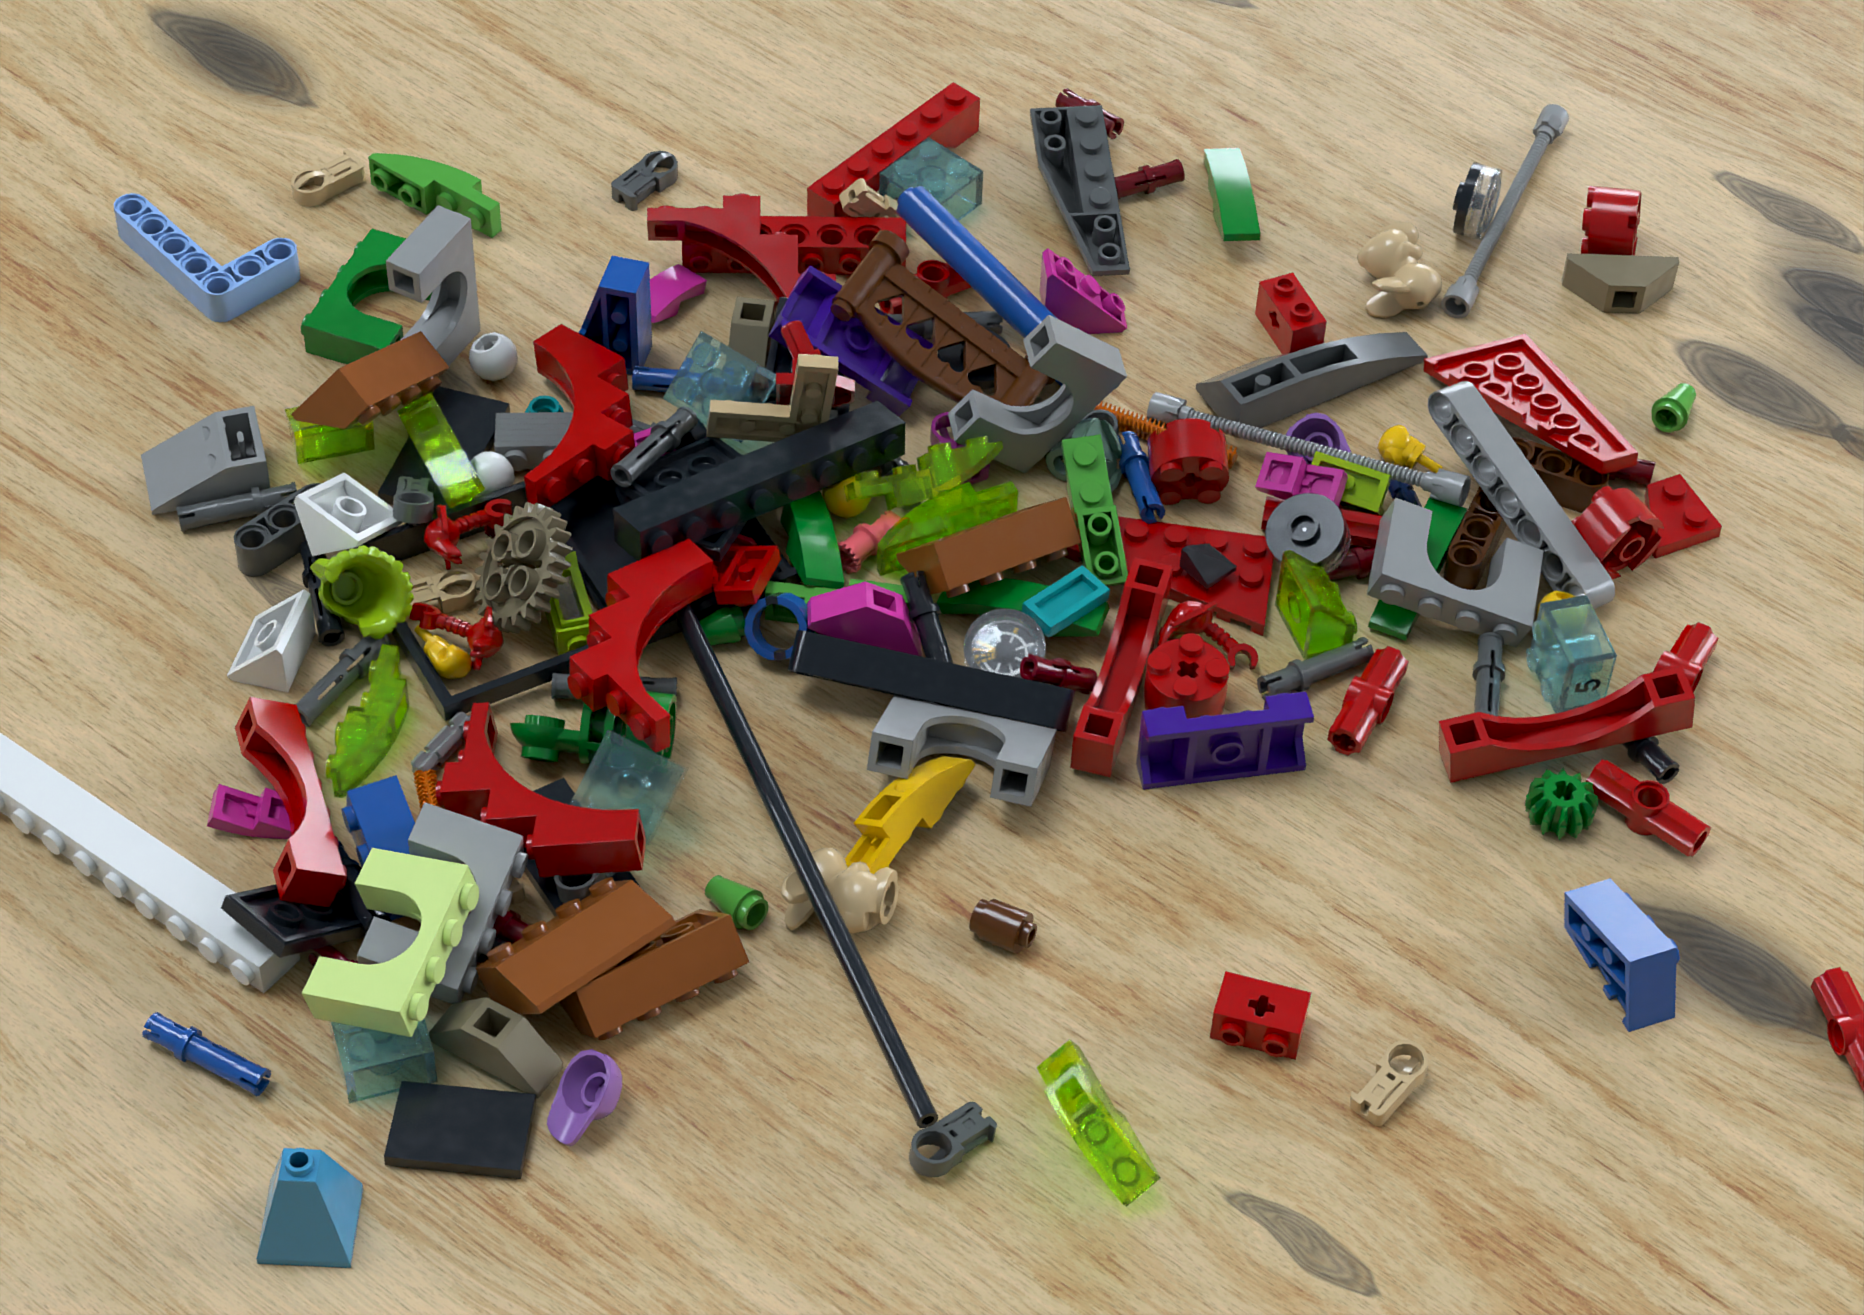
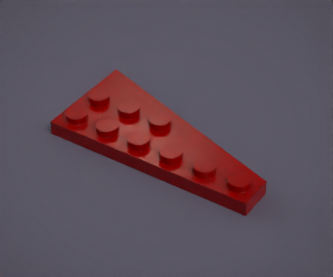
M1526 333L1424 359L1423 372L1448 386L1461 381L1472 383L1493 412L1601 474L1617 472L1621 469L1637 465V450Z
M1118 516L1128 573L1134 557L1173 566L1169 599L1179 603L1188 600L1198 601L1204 605L1215 601L1217 605L1212 610L1217 612L1216 618L1228 623L1235 619L1250 625L1251 632L1263 636L1274 559L1268 548L1265 536L1164 522L1149 524L1142 521V519ZM1209 543L1237 566L1236 571L1209 589H1206L1180 567L1181 549L1185 546ZM1078 544L1067 547L1069 555L1065 557L1076 562L1081 561Z

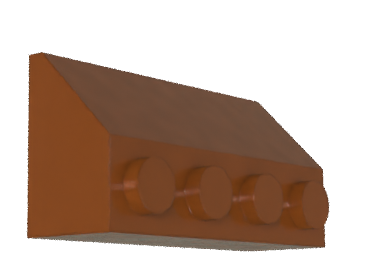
M420 331L338 368L291 415L296 421L346 429L358 422L365 426L379 416L380 413L386 416L400 404L406 406L421 394L425 397L432 393L442 384L439 377L450 367Z
M1062 497L1018 510L897 553L896 557L908 573L914 572L915 577L917 576V571H925L931 595L945 591L947 598H951L970 591L968 583L979 580L980 586H984L1004 579L1001 571L1012 568L1013 574L1036 567L1034 559L1044 556L1046 562L1069 555L1067 547L1081 543L1067 498Z
M609 877L592 885L589 888L591 894L581 901L573 899L559 906L555 910L557 916L550 921L545 922V920L526 927L521 932L523 938L511 945L510 942H507L490 950L486 954L489 960L475 969L491 1000L518 1014H541L677 924L673 916L633 880L614 881L612 877Z
M699 909L676 920L677 925L559 1001V1003L582 1035L593 1038L598 1037V1040H606L620 1034L623 1031L622 1025L635 1018L637 1021H644L657 1016L662 1012L660 1006L674 999L676 1002H683L697 996L700 993L699 987L711 981L718 984L734 978L738 975L737 968L750 962L731 915Z

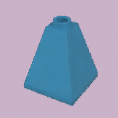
M283 1148L270 1179L256 1258L257 1264L351 1268L363 1184L322 1150Z

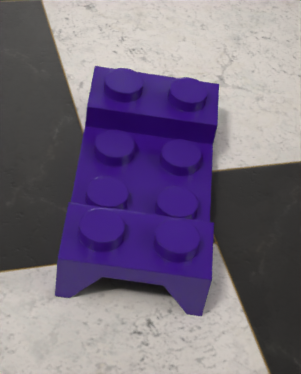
M810 265L798 278L768 336L788 348L781 334V328L789 322L801 321L814 350L819 348L822 356L838 357V371L869 390L865 398L871 402L879 401L899 417L910 407L912 403L910 396L918 379L900 366L875 341L857 318H851L845 322L832 314L830 310L832 299L841 289L842 285ZM875 307L877 313L883 316L886 315L892 324L901 325V323ZM906 327L907 335L912 339H918L922 347L926 349L933 347L931 342Z
M1307 692L1280 693L1265 696L1263 710H1246L1239 713L1215 716L1204 715L1198 718L1187 719L1183 706L1159 707L1153 710L1142 711L1136 766L1143 790L1306 770L1303 732L1305 723L1314 722V714Z

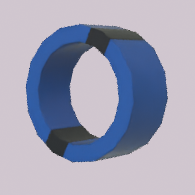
M778 592L758 600L750 608L745 618V635L749 645L757 654L768 660L781 661L791 657L793 646L788 649L776 648L763 638L760 630V617L768 605L778 604L785 606L796 616L799 630L812 633L814 631L808 629L807 604L805 601L792 593Z

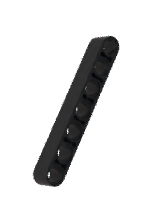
M801 630L796 631L787 670L809 677L891 695L898 694L1052 728L1061 732H1067L1075 691L1063 687Z

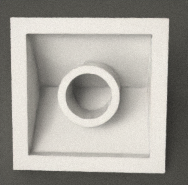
M342 473L297 495L294 500L312 556L358 547L403 523L393 518V507L346 473Z
M304 589L255 616L227 674L228 678L235 682L289 692L316 634L311 594Z

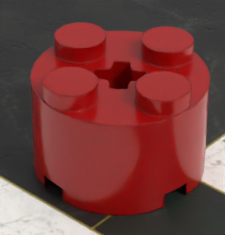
M1589 186L1587 208H1584L1582 231H1585V236H1588V238L1583 237L1581 254L1635 256L1638 239L1636 236L1641 213V191Z
M1186 418L1171 421L1166 424V430L1158 435L1155 430L1150 435L1147 443L1150 478L1152 483L1155 484L1162 504L1174 505L1179 503L1181 499H1198L1201 503L1211 504L1221 498V491L1224 490L1229 482L1226 438L1220 428L1218 432L1212 429L1211 423L1206 420Z
M1605 486L1593 495L1592 504L1571 522L1610 577L1616 579L1621 577L1617 571L1627 566L1633 571L1651 556L1662 538L1657 533L1658 528L1664 529L1662 521L1630 489L1618 488L1613 490L1610 486Z
M1194 633L1184 634L1180 639L1170 640L1159 645L1147 659L1144 685L1145 710H1153L1159 707L1183 706L1187 719L1198 718L1204 715H1222L1230 673V666L1226 658L1217 648L1204 642L1201 636Z

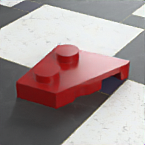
M1681 474L1647 485L1644 495L1645 505L1662 521L1664 529L1658 528L1657 533L1662 538L1652 553L1655 559L1720 536L1722 525Z
M731 546L721 563L713 561V588L717 603L734 604L739 607L756 604L781 560L778 546Z

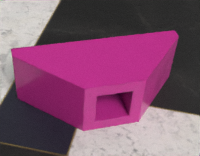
M1049 248L1042 252L1039 292L1041 303L1059 320L1079 328L1087 334L1119 333L1127 329L1124 314L1126 308L1122 299L1117 294L1107 292L1099 286L1098 282L1091 275H1084L1077 270L1066 257H1059Z
M865 581L813 596L807 603L808 629L818 634L922 656L921 641L915 623L910 621L909 609L901 594Z

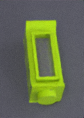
M576 551L570 552L565 556V561L571 563V567L563 570L562 576L567 581L565 584H558L557 591L560 597L559 599L551 598L549 601L551 611L550 613L545 612L558 655L588 645L589 615L593 611L579 570Z

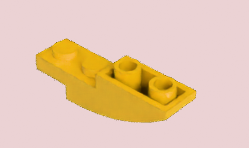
M946 756L929 760L914 767L908 779L898 777L883 789L853 823L862 835L845 858L847 866L849 867L854 862H864L872 874H875L879 869L889 868L890 862L903 844L910 839L915 827L931 829L942 817L943 811L957 791L964 786L967 777L976 766L973 760Z

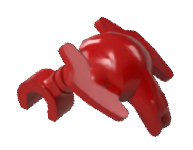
M495 499L488 502L484 510L457 518L455 521L447 517L446 505H437L438 518L432 521L425 529V543L432 552L444 558L446 569L450 570L451 562L458 565L462 564V559L460 558L462 554L456 547L459 542L460 533L463 534L486 525L494 529L495 524L503 526L504 514L512 515V502L506 499Z
M1190 600L1179 603L1171 611L1163 627L1160 629L1157 646L1180 634H1200L1204 632L1207 637H1211V640L1217 642L1218 646H1222V649L1228 654L1226 660L1230 670H1234L1235 656L1238 654H1245L1249 658L1250 669H1255L1258 663V653L1255 648L1246 643H1238L1233 637H1230L1231 635L1228 632L1225 633L1222 627L1219 628L1218 624L1212 623L1214 612L1212 608L1217 605L1215 601L1207 605Z
M413 603L409 619L419 620V627L421 629H445L447 632H452V634L459 635L460 637H467L468 646L471 649L470 657H473L472 667L474 670L479 671L483 658L494 656L504 644L502 631L498 629L492 620V607L486 606L484 617L479 622L471 625L469 622H463L461 619H456L453 616L449 617V615L441 613L438 608L425 603Z

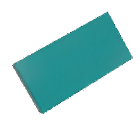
M1082 565L1025 601L1021 614L1050 638L1108 601L1110 589Z

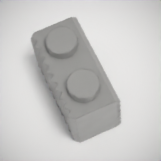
M573 412L496 413L495 452L502 454L510 462L514 471H525L527 468L533 470L561 442L569 428Z

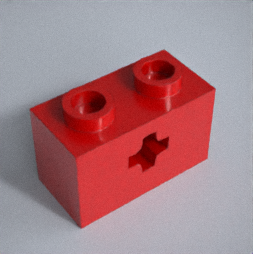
M1293 272L1259 282L1255 315L1281 354L1293 353L1324 343L1327 321Z
M1225 971L1213 1012L1210 1038L1222 1041L1230 1046H1243L1263 1051L1270 1056L1296 1060L1307 1020L1312 992Z

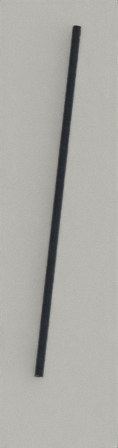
M614 481L612 487L620 504L623 505L632 501L616 488ZM691 603L673 614L917 1126L919 1128L930 1127L937 1122L938 1114Z

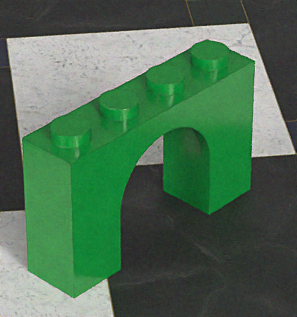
M371 228L364 240L356 244L351 258L346 265H342L339 268L333 283L328 289L322 291L315 308L311 313H307L302 320L301 334L304 335L307 353L347 365L396 343L404 337L402 325L362 313L355 306L370 295L391 291L388 286L386 260L406 238ZM432 293L425 300L430 301Z

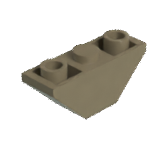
M1567 253L1562 286L1601 312L1640 314L1673 289L1679 266V257Z
M745 297L736 298L730 327L726 374L749 375L750 385L763 387L772 340L768 335L775 324L778 301Z
M487 997L452 1004L427 1034L428 1041L526 1093L536 1094L537 1099L563 1068V1061L524 1016Z

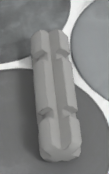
M464 712L455 714L448 722L449 725H445L424 747L426 752L420 751L411 761L412 772L414 773L418 769L424 772L429 769L437 771L438 767L436 765L441 766L462 744L460 739L464 740V722L470 721L471 716H467Z

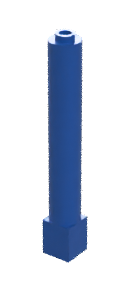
M923 186L910 187L899 196L897 200V214L1023 338L1032 332L1048 315L1057 318ZM1055 380L1060 386L1063 385L1060 381Z

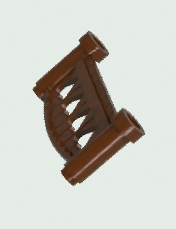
M880 230L869 243L868 254L832 299L830 310L836 318L845 322L851 318H857L875 341L900 366L934 391L956 403H959L972 389L984 394L980 386L972 385L969 382L968 374L989 367L994 368V395L986 396L1010 406H1031L1045 385H1050L1055 381V379L1032 369L1027 354L1025 357H1022L902 266V263L909 255V248L902 238L891 231ZM897 297L902 298V324L894 325L888 320L886 315L883 316L877 313L875 304ZM931 320L933 322V347L930 349L922 347L918 339H912L907 335L906 327ZM962 344L963 371L956 372L950 367L948 362L939 360L937 351Z

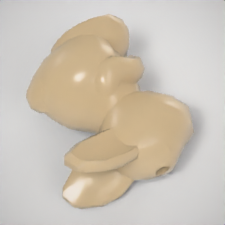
M1399 222L1384 227L1357 254L1360 266L1378 279L1373 281L1372 287L1381 292L1374 295L1365 307L1368 314L1373 317L1387 318L1397 315L1404 309H1423L1441 292V275L1430 266L1418 263L1417 261L1421 258L1423 251L1422 247L1416 245L1419 237L1418 230L1410 222Z
M822 848L812 852V856L851 934L864 933L872 930L879 924L886 925L889 922L896 908L899 892L898 873L896 870L885 867L872 874L864 862H854L848 867L844 856L835 848ZM796 871L790 873L784 879L781 891L782 897L789 903L784 921L786 927L792 931L804 923L814 911Z

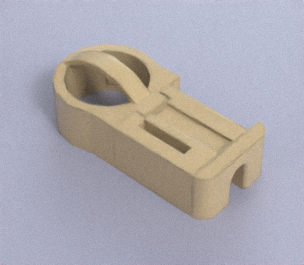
M344 150L343 156L320 167L315 164L307 169L300 170L291 178L293 199L302 206L320 205L326 200L364 182V164L351 151ZM306 185L320 186L319 188L314 190L300 189L301 187Z
M863 178L856 180L839 195L843 211L851 217H884L887 215L888 217L901 218L896 215L897 200L892 199L888 195L881 196L867 186Z
M452 568L442 573L410 581L413 584L411 592L414 595V600L410 603L411 606L413 603H425L438 608L443 614L462 611L471 607L477 596L475 577L471 572L461 568ZM456 584L465 585L469 588L466 592L458 595L447 594L443 591L445 588ZM410 615L406 617V623H407V624H408V620H409Z
M1401 1040L1391 1044L1383 1057L1376 1063V1074L1358 1094L1353 1091L1351 1092L1350 1108L1373 1125L1382 1126L1411 1092L1424 1082L1428 1069L1426 1050L1420 1044L1410 1040ZM1400 1055H1410L1411 1058L1399 1073L1391 1068L1390 1061ZM1420 1062V1070L1414 1074H1411L1417 1066V1064Z

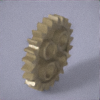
M526 502L524 508L515 506L513 515L504 514V525L495 524L494 531L496 536L494 539L486 538L489 548L487 552L479 554V557L484 560L483 565L475 569V573L481 575L480 580L476 582L475 589L480 591L474 599V603L481 605L477 613L484 616L486 606L492 607V620L499 630L506 633L519 634L521 629L529 631L531 622L538 624L541 622L542 610L550 613L551 605L549 601L551 598L559 599L560 597L557 591L558 584H565L567 581L562 576L563 570L571 567V563L565 561V556L573 549V547L565 545L571 537V533L564 530L567 526V521L560 519L561 513L539 503L534 505Z

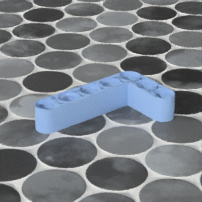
M125 194L114 202L117 229L121 240L212 321L227 322L294 286L300 279L297 245L288 238L269 240L221 266L140 194Z

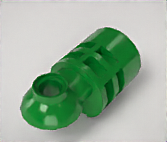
M646 691L670 714V747L657 753L643 740H638L632 733L631 728L619 716H614L607 706L593 712L584 703L580 731L564 729L565 720L540 715H526L525 723H510V728L513 736L522 746V758L558 762L559 752L579 754L581 763L665 774L670 763L677 720L676 695Z

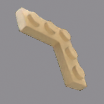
M798 354L789 405L710 400L706 437L777 442L828 421L838 374V357Z

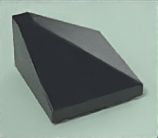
M1209 543L1188 545L1181 549L1180 567L1206 589H1209L1236 571L1237 566Z

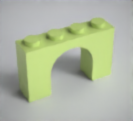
M372 848L355 882L366 908L417 919L421 922L418 936L402 954L379 964H358L319 956L302 991V995L313 1017L316 1019L412 1037L418 1022L422 1021L427 1014L429 998L435 985L439 984L444 977L446 961L452 948L456 947L461 940L464 922L470 910H474L478 903L479 887L468 865Z

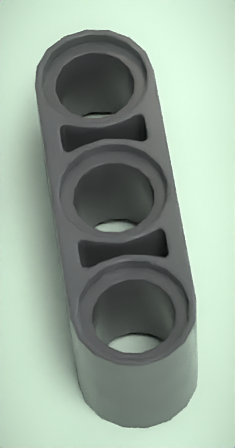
M312 483L302 487L236 530L234 544L238 568L243 574L251 577L263 576L300 553L299 546L307 539L294 500L297 495L321 483Z

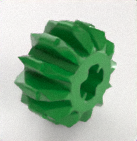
M1564 767L1558 775L1546 769L1541 778L1534 777L1526 795L1525 811L1529 813L1530 825H1541L1542 835L1551 831L1556 833L1559 840L1565 833L1577 838L1582 830H1588L1592 825L1597 811L1598 796L1593 794V783L1582 782L1581 773L1574 776L1567 775Z

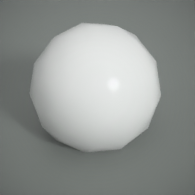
M493 332L482 335L473 342L469 351L471 368L483 379L491 381L504 379L513 372L517 364L516 346L503 334Z
M493 451L482 452L470 461L467 473V487L476 498L513 485L515 480L513 467L502 454Z

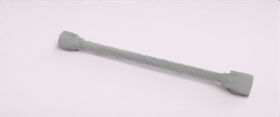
M1549 104L1541 111L1533 128L1535 140L1465 274L1459 277L1454 284H1451L1442 299V309L1449 316L1464 318L1473 307L1479 293V287L1477 286L1479 276L1547 146L1552 144L1554 139L1563 133L1569 121V115L1563 107Z
M1155 392L1148 405L1147 420L1149 421L1151 417L1152 423L1156 419V424L1160 420V425L1165 422L1166 426L1167 423L1178 419H1203L1211 423L1212 429L1219 432L1220 428L1226 435H1234V437L1243 438L1244 440H1252V442L1266 444V446L1284 449L1285 451L1289 450V452L1298 453L1299 455L1303 454V456L1314 458L1315 452L1318 451L1392 476V480L1401 481L1402 483L1406 482V484L1417 487L1420 486L1424 491L1431 492V499L1462 507L1470 490L1471 478L1467 475L1440 468L1437 473L1429 471L1423 473L1421 471L1418 472V470L1371 459L1370 457L1366 458V456L1334 449L1333 447H1324V445L1318 443H1310V441L1296 439V437H1287V435H1282L1281 433H1273V431L1264 430L1259 427L1255 428V426L1241 424L1240 422L1223 419L1222 417L1203 412L1200 413V411H1195L1194 408L1186 406V400L1167 394Z

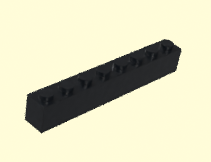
M879 401L857 408L613 508L614 541L636 561L687 539L696 543L905 455L906 422Z

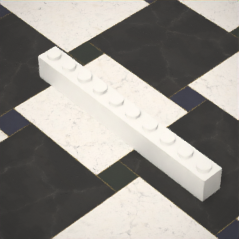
M0 733V812L8 816L20 831L25 834L31 832L37 836L52 853L56 855L63 854L73 862L82 874L86 876L92 874L102 881L114 896L119 898L125 897L135 904L143 916L160 921L176 939L180 941L186 939L199 949L200 953L212 963L218 961L228 968L232 975L243 985L251 984L262 993H265L300 961L299 953L279 958L221 909L225 896L236 892Z

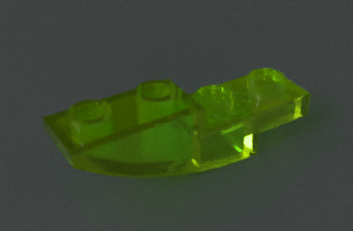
M432 393L397 411L450 509L471 501L477 494L485 490Z
M988 436L965 440L966 447L952 449L951 442L928 446V453L916 458L919 471L916 469V464L893 468V475L879 477L878 471L854 475L855 482L844 486L846 501L885 495L888 511L928 500L960 485L978 473L1003 449L1002 441L989 443Z
M1012 481L975 492L971 484L967 482L928 499L903 516L880 540L877 550V572L882 576L894 571L904 570L905 568L897 560V553L1016 512L1018 505L1017 488Z
M382 644L378 661L372 660L370 664L369 684L371 687L369 692L362 693L360 707L348 706L344 722L337 723L335 730V746L337 749L335 754H329L326 763V778L332 780L334 797H345L347 791L355 789L375 770L394 744L404 724L410 705L407 680L400 678L401 664L398 646Z
M1069 1039L1036 1067L1048 1087L1044 1090V1093L1062 1123L1093 1168L1124 1206L1127 1207L1161 1179L1126 1116L1113 1106L1080 1046Z

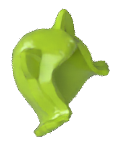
M362 545L358 549L344 550L331 557V559L320 558L310 566L315 576L321 580L318 594L322 604L330 613L343 617L350 624L359 625L363 637L371 636L376 640L382 639L386 634L391 633L398 623L405 622L406 617L410 615L412 610L410 603L414 600V595L411 592L413 589V584L410 582L411 577L408 572H402L404 565L400 560L395 561V557L388 555L386 552H380L376 547L371 546L368 548Z

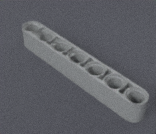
M1461 381L1430 394L1428 410L1432 419L1515 537L1521 543L1544 550L1541 573L1554 591L1567 592L1578 597L1586 604L1587 612L1611 602L1615 596V586L1612 578L1477 388L1468 381Z

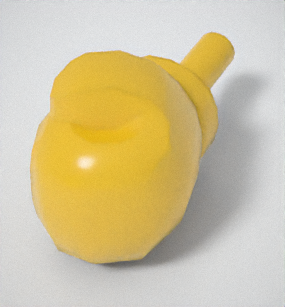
M1402 425L1388 428L1380 438L1377 449L1385 462L1403 467L1406 465L1410 469H1413L1418 462L1434 473H1437L1439 468H1443V466L1423 455L1426 445L1420 443L1415 437L1410 436L1406 427Z
M419 624L415 627L414 631L426 643L423 651L429 657L431 664L438 674L447 679L454 680L465 677L470 672L472 660L468 652L454 644H449L446 639L440 636H433L428 630L421 629Z

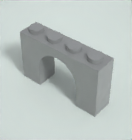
M438 205L386 260L389 290L420 303H423L432 293L424 313L402 339L421 331L449 366L481 330L471 218Z
M1048 315L1023 341L1030 367L1063 383L1061 388L1052 397L1035 405L1018 407L1003 404L972 389L948 413L955 442L1023 473L1029 471L1040 461L1047 452L1063 437L1067 436L1085 416L1091 413L1105 397L1127 378L1118 348L1051 315Z
M1395 498L1380 519L1367 595L1380 599L1387 604L1397 605L1417 612L1424 617L1448 623L1463 631H1470L1479 635L1487 632L1497 633L1503 637L1505 645L1517 647L1533 626L1544 550L1506 538L1491 558L1487 587L1480 590L1459 588L1442 578L1429 560L1427 540L1432 511Z
M895 694L872 731L867 770L908 779L918 760L925 756L939 753L966 755L982 760L995 769L990 798L1031 807L1050 769L1057 730Z
M424 802L408 838L410 855L468 865L479 887L478 903L464 922L461 940L456 947L452 948L446 961V970L442 981L435 985L431 997L454 1004L462 1001L465 992L469 994L473 992L479 978L475 969L481 954L486 955L493 946L496 937V930L492 929L498 915L503 917L506 915L513 894L512 891H509L510 885L514 877L519 879L522 877L529 854L524 853L522 835ZM374 916L358 951V964H379L394 959L412 945L419 931Z

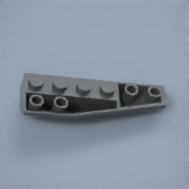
M1102 105L1031 108L1030 119L1038 168L1091 275H1129L1130 267Z
M1407 332L1356 336L1315 345L1293 353L1260 358L1196 384L1195 389L1219 417L1255 426V428H1262L1424 362L1425 358H1428V355Z

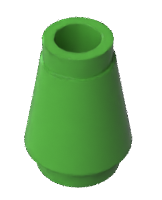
M1680 383L1655 401L1651 409L1654 425L1659 430L1668 433L1684 428L1696 399L1695 389L1689 384Z
M721 875L713 877L705 888V896L722 913L730 914L735 927L738 929L753 930L764 921L768 913V902L764 899L761 891L724 878Z

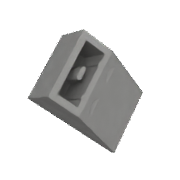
M254 406L214 412L141 454L152 515L177 511L176 507L178 506L183 507L249 493L253 487L259 486V490L270 488L267 462Z

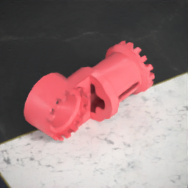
M888 510L881 514L880 518H877L872 525L867 523L858 524L854 527L853 534L844 542H837L842 570H846L848 574L856 573L861 569V563L870 555L876 556L884 549L889 552L898 549L909 533V522Z

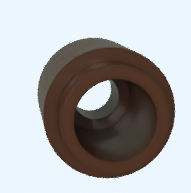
M981 899L973 910L969 929L977 934L978 939L1018 954L1023 948H1029L1032 945L1037 933V924L1033 923L1034 917L1031 912L997 899H991L990 901Z

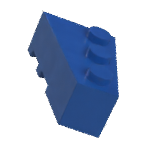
M611 256L579 334L624 357L628 375H633L634 366L644 367L652 348L649 262Z
M397 775L347 791L346 807L341 808L346 828L351 833L356 844V852L361 867H363L372 848L410 854L408 838L415 825V821ZM387 913L391 921L405 917L403 915Z
M1611 878L1564 892V928L1588 967L1598 966L1608 983L1603 986L1605 995L1609 1000L1617 998L1626 1012V1017L1623 1018L1622 1022L1627 1031L1631 1032L1675 1018L1676 964L1680 959L1676 943L1671 938H1667L1655 925L1653 919L1649 915H1645L1633 902L1631 896L1627 892H1623Z

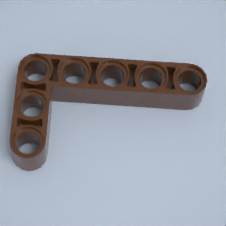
M1512 437L1561 507L1583 513L1592 504L1593 495L1602 487L1607 486L1609 473L1601 474L1560 450L1524 438ZM1480 486L1449 547L1443 578L1449 583L1467 590H1474L1478 586L1507 526Z

